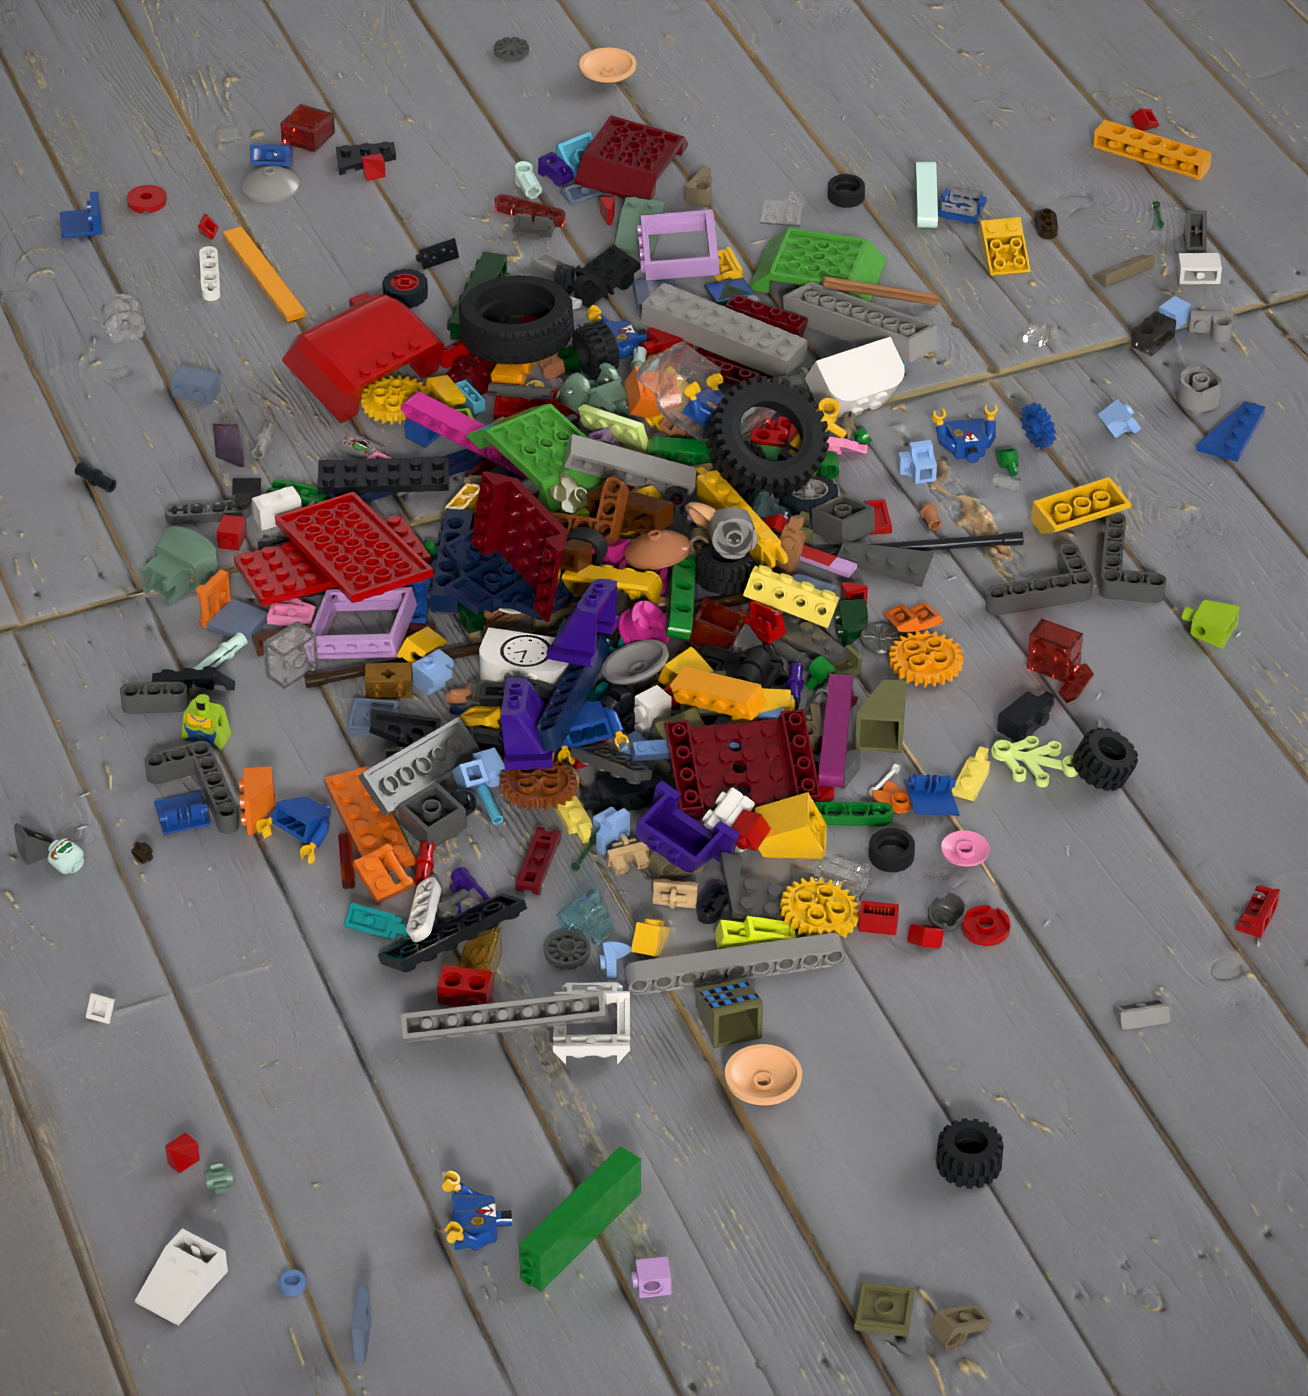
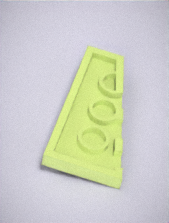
M586 404L578 408L580 420L584 427L593 432L609 428L613 437L619 441L620 447L648 455V439L643 423Z

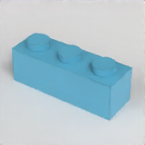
M466 379L455 383L466 397V403L463 404L474 415L486 411L485 399Z

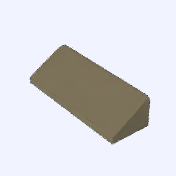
M1137 256L1093 274V278L1104 287H1107L1153 268L1154 256Z

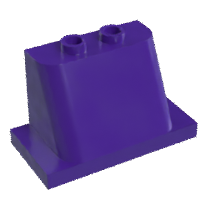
M597 579L591 583L548 648L546 659L586 667L593 665L598 657V648H596L597 632L612 635L619 625V616L616 615L618 581Z
M506 678L501 709L505 770L553 768L555 750H543L536 730V726L547 706L525 678Z
M662 780L655 788L650 810L637 822L635 832L641 842L646 844L650 850L665 857L671 864L689 873L694 872L713 858L720 862L722 852L734 854L740 835L739 832L721 820L714 826L712 832L677 808L681 793Z

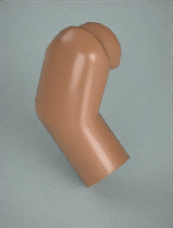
M468 682L464 689L455 688L447 691L445 694L446 701L455 704L469 702L465 699L473 694V691L470 690L473 682Z

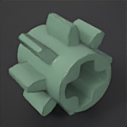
M222 1161L211 1163V1170L204 1171L207 1191L214 1189L216 1195L228 1193L227 1187L234 1185L231 1167H223Z

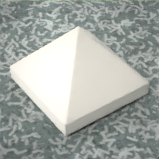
M91 993L86 1018L110 1024L115 999Z

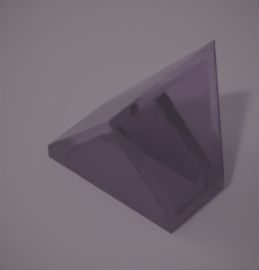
M213 423L216 457L238 467H244L243 448L237 424Z

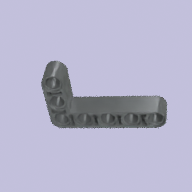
M1118 512L1107 515L1100 595L1104 598L1148 603L1162 602L1165 598L1166 577L1159 573L1122 570L1126 517Z
M1065 543L1060 546L1058 555V569L1061 575L990 586L987 589L986 611L991 615H1004L1087 601L1092 596L1093 576L1079 548L1074 544Z
M197 741L153 752L145 757L146 777L150 783L160 784L196 775L218 830L224 834H232L238 830L237 805L210 743Z

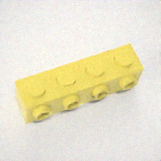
M755 565L743 594L745 597L826 628L831 623L840 599L832 591L818 590L809 582H797L793 580L792 576L784 573L779 575L772 572L771 568L763 565L759 567Z

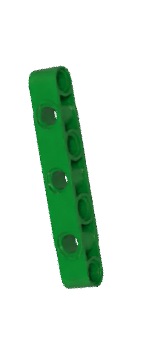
M688 554L679 563L669 566L666 636L689 641L693 625L695 555Z

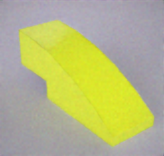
M747 916L744 923L721 919L714 935L718 950L796 938L795 929L790 930L791 923H784V921Z

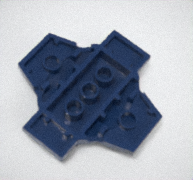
M473 529L444 544L443 552L459 572V578L445 585L444 592L476 615L485 610L493 613L499 608L513 609L538 620H543L533 609L536 590L501 556L499 551L483 556L474 548L471 543ZM561 580L559 581L556 603L552 614L572 602L573 595Z

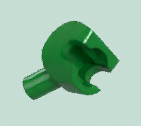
M1015 448L997 450L996 459L999 467L1008 468L1010 476H1016L1018 474L1016 466H1019L1018 451Z
M823 656L817 657L808 668V673L812 677L805 686L812 691L818 683L822 684L829 679V675L834 673L835 667Z

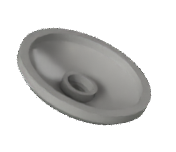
M276 165L255 168L246 174L241 181L242 193L248 199L259 203H278L288 200L296 195L300 189L298 175L286 167Z
M641 640L627 644L607 657L602 665L603 676L607 681L617 685H633L647 681L666 664L669 657L667 646L658 640Z

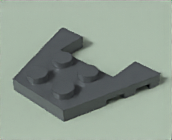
M722 852L720 865L723 867L722 875L723 880L726 882V895L731 918L745 921L747 916L784 921L785 917L780 915L782 909L779 907L782 894L786 892L787 887L740 876L743 857ZM793 869L789 886L792 887L793 881L800 884L801 878L809 882L810 877H814V874Z

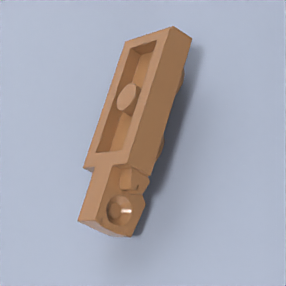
M791 516L789 524H785L780 538L781 547L787 554L788 562L781 564L776 560V566L773 569L779 574L784 573L790 576L796 574L806 535H804L805 531L802 530L805 518L802 516Z

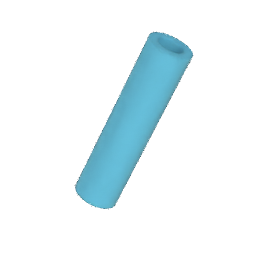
M479 786L477 793L494 825L502 823L503 816L488 786Z

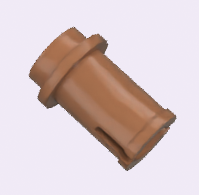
M931 503L924 504L920 509L921 517L926 520L929 529L932 531L938 530L942 526V521L937 515L936 506Z

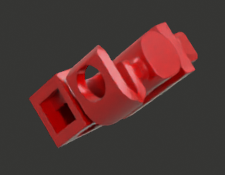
M760 411L756 414L751 443L785 447L787 443L790 444L798 434V431L786 417H778L775 422H772L771 416ZM765 425L766 429L760 428V426Z

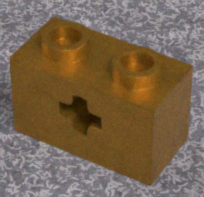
M412 662L365 664V691L367 699L412 698Z

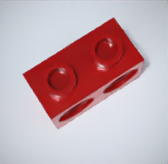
M444 965L437 985L438 1004L457 1007L489 1004L494 989L493 972Z

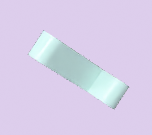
M916 162L914 190L916 192L917 228H937L936 162Z

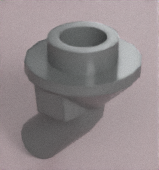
M462 889L451 895L448 899L442 897L441 901L437 904L438 913L448 919L458 915L459 908L456 904L469 897L467 890Z

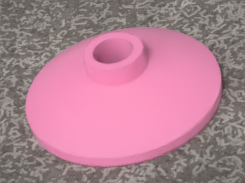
M956 831L944 838L941 851L949 862L958 866L969 867L984 862L989 856L990 846L988 841L976 832Z

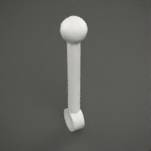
M895 763L891 771L875 787L869 789V794L873 796V790H879L894 773L897 774L900 770V765Z

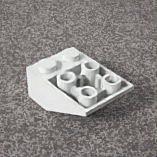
M182 1228L164 1248L136 1297L135 1303L179 1326L228 1272L225 1250Z

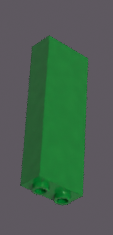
M620 1146L519 1243L520 1279L526 1285L533 1286L542 1291L641 1194V1158Z

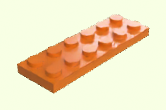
M370 766L324 777L325 786L359 858L379 850L382 846L390 843L395 850L393 853L403 868L415 865V858L393 813L391 812L383 816L358 778L361 773L370 769ZM386 858L380 860L387 872L393 871Z

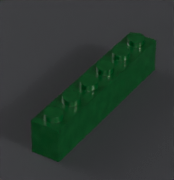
M483 251L481 258L477 259L475 270L471 271L470 281L469 283L466 282L464 293L459 297V304L454 307L453 317L448 320L447 330L450 331V339L461 340L458 310L464 296L481 283L505 277L507 273V255Z

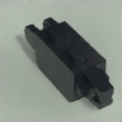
M613 776L601 778L596 782V790L580 794V801L585 811L601 810L603 812L610 807H613L616 811L623 808L627 811L649 807V802L653 800L656 786L661 780L663 782L664 780L661 777H651V780L641 781V784H631L627 782L626 778Z

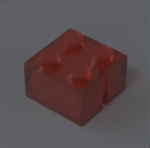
M299 104L291 112V115L289 114L280 123L282 143L310 152H316L335 133L334 113Z
M705 597L693 620L688 642L702 648L708 643L729 649L741 631L747 615Z
M1041 618L1029 634L1027 669L1068 684L1080 668L1083 633Z

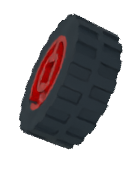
M395 270L384 277L382 282L383 295L401 301L408 308L417 307L428 298L427 278L417 270Z

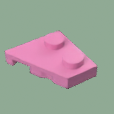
M830 437L827 440V443H829L827 451L835 452L837 455H842V452L867 454V445H860L858 442L845 438Z
M298 598L271 604L267 615V624L294 627L313 624L316 617V607L309 603H304Z

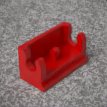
M755 600L749 602L750 614L747 617L746 612L742 609L740 610L739 616L742 624L740 628L742 629L744 624H748L759 640L771 644L787 634L781 612Z
M1258 885L1255 891L1264 893L1265 897L1259 894H1252L1249 904L1236 925V930L1262 938L1278 907L1280 889Z

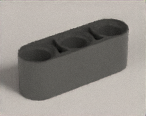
M183 682L126 683L120 688L122 710L129 714L176 713L185 711L189 706L187 685Z

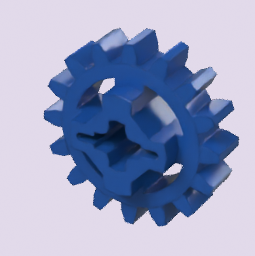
M1036 402L1023 407V411L1020 412L1022 415L1020 421L1023 425L1022 429L1026 431L1025 436L1030 440V443L1034 442L1035 447H1040V449L1054 444L1053 441L1056 440L1053 435L1056 433L1054 430L1055 424L1051 422V415L1046 412V408L1042 409L1041 404H1036Z

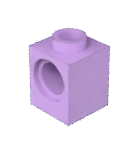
M668 1256L635 1260L636 1271H631L632 1287L638 1288L639 1298L671 1295V1273Z

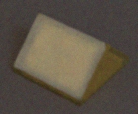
M496 926L466 944L458 967L493 972L494 981L502 956L501 928Z

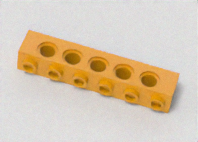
M1105 119L1094 131V148L1201 180L1210 169L1212 155L1210 151Z

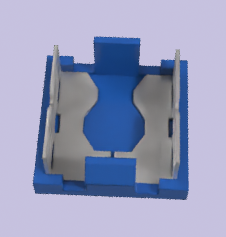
M951 184V190L946 188L940 196L942 203L938 210V217L976 224L987 202V197L983 196L984 190L974 188L967 190L964 186Z

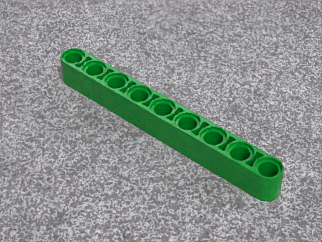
M657 436L648 441V455L687 466L713 463L715 461L714 459L710 460L708 455L712 449H707V440ZM757 445V447L760 446L763 449L766 459L769 461H777L779 453L784 448ZM826 451L827 455L815 475L817 477L824 476L826 479H834L839 475V456L835 452Z

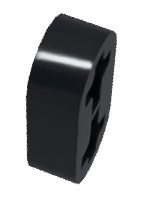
M714 884L706 890L697 906V919L701 923L713 924L719 919L728 904L726 886Z

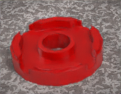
M155 185L138 186L133 188L127 195L128 207L138 213H143V211H148V213L159 211L166 205L167 200L166 192L161 187Z
M980 905L966 911L965 919L961 924V930L970 942L982 946H992L1005 941L1009 936L1011 922L1003 910L999 908L997 910L992 909L989 905ZM987 923V924H990L991 926H989V927H984V926H981V924Z

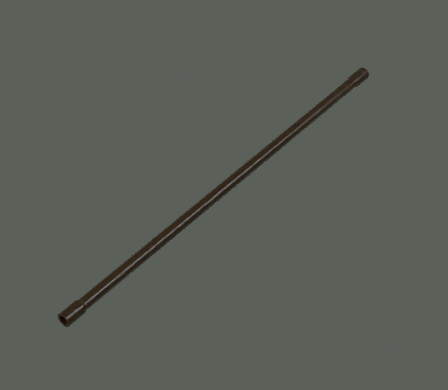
M740 591L738 594L694 601L693 613L747 604L748 598L743 596L744 592ZM667 607L659 608L663 613L667 612ZM559 627L529 634L546 636L547 633L556 636ZM482 642L442 649L441 651L452 659L479 654ZM417 654L412 655L413 658L417 660L423 658ZM395 658L374 663H407L408 661L404 658ZM365 664L333 671L304 675L306 688L365 676Z

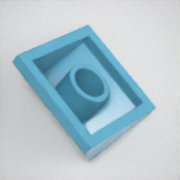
M591 132L556 145L557 156L571 167L574 173V180L583 153L593 141Z

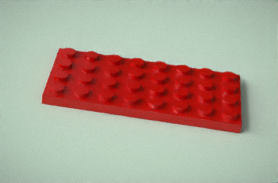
M354 491L274 516L275 524L351 603L361 602L364 599L379 596L385 592L434 577L433 569Z
M392 515L382 519L427 564H432L430 554L401 515ZM292 541L285 542L283 545L264 547L262 550L244 552L241 555L234 556L235 566L262 607L337 588Z

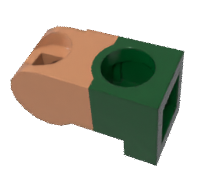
M573 346L566 347L557 354L538 361V366L547 379H554L559 374L572 371L573 374L581 373L579 356Z
M459 605V622L468 634L483 630L484 625L502 616V611L499 609L493 613L485 610L476 615L463 605Z

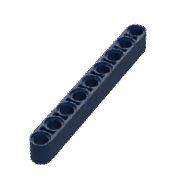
M597 632L596 648H598V657L591 667L568 664L536 726L543 750L552 751L563 745L610 652L605 633Z

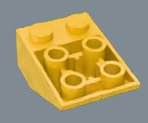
M1021 218L981 220L977 233L980 249L990 276L1029 273L1030 265Z

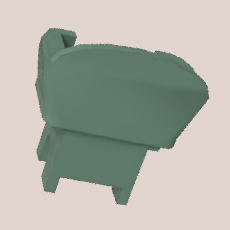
M609 363L600 364L601 372L597 381L587 380L585 376L578 372L572 374L555 397L557 402L576 414H579L578 408L586 404L628 418L630 415L622 404L623 400L628 403L626 389L621 385L622 378L619 376L616 368Z
M172 526L166 530L158 544L155 545L156 556L139 569L142 579L152 574V578L143 586L144 593L147 594L154 590L167 597L165 599L166 605L171 606L188 591L194 592L199 585H205L218 572L217 549L203 535L191 529ZM191 571H193L195 582L192 585L188 575Z

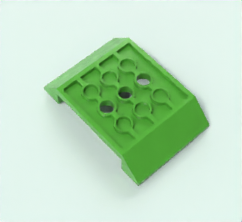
M788 227L768 241L750 283V288L759 293H769L774 281L792 283L799 286L809 282L822 285V279L825 276L878 285L887 259L868 239ZM849 292V295L871 302L873 296Z
M552 404L531 407L467 433V438L480 450L493 445L540 489L538 500L549 512L558 513L562 511L561 503L552 499L549 493V488L560 485L559 473H565L572 477L578 487L584 488L587 492L604 484L607 480L564 467L565 446L571 435L586 436Z

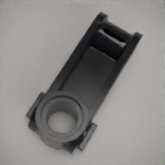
M672 488L665 493V496L662 495V500L670 502L679 500L681 503L673 504L674 523L665 529L677 531L687 537V511L685 506L691 502V496H688V492L681 488Z

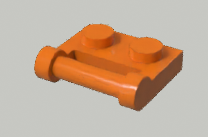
M221 569L205 585H199L196 588V595L199 598L201 610L199 622L200 626L207 628V623L231 600L228 572Z
M390 843L382 846L379 850L354 860L352 865L376 904L405 892L415 885L412 877H408L393 853L395 850ZM386 858L400 883L394 884L380 861L381 859Z

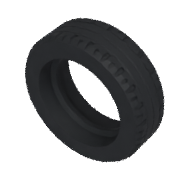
M526 275L495 278L471 289L459 305L460 336L463 345L473 355L488 362L517 365L544 360L564 349L573 336L572 299L563 287L545 278ZM512 315L540 317L538 320L523 324L492 322L496 319Z

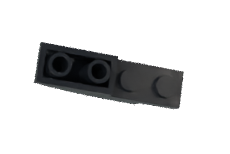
M504 677V684L482 683L480 706H502L506 678L520 677ZM525 678L547 706L557 686Z

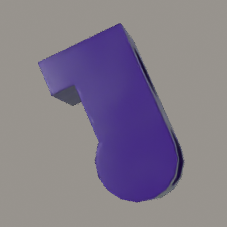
M550 152L538 159V174L542 177H549L556 186L560 187L574 180V173L571 167L555 153Z

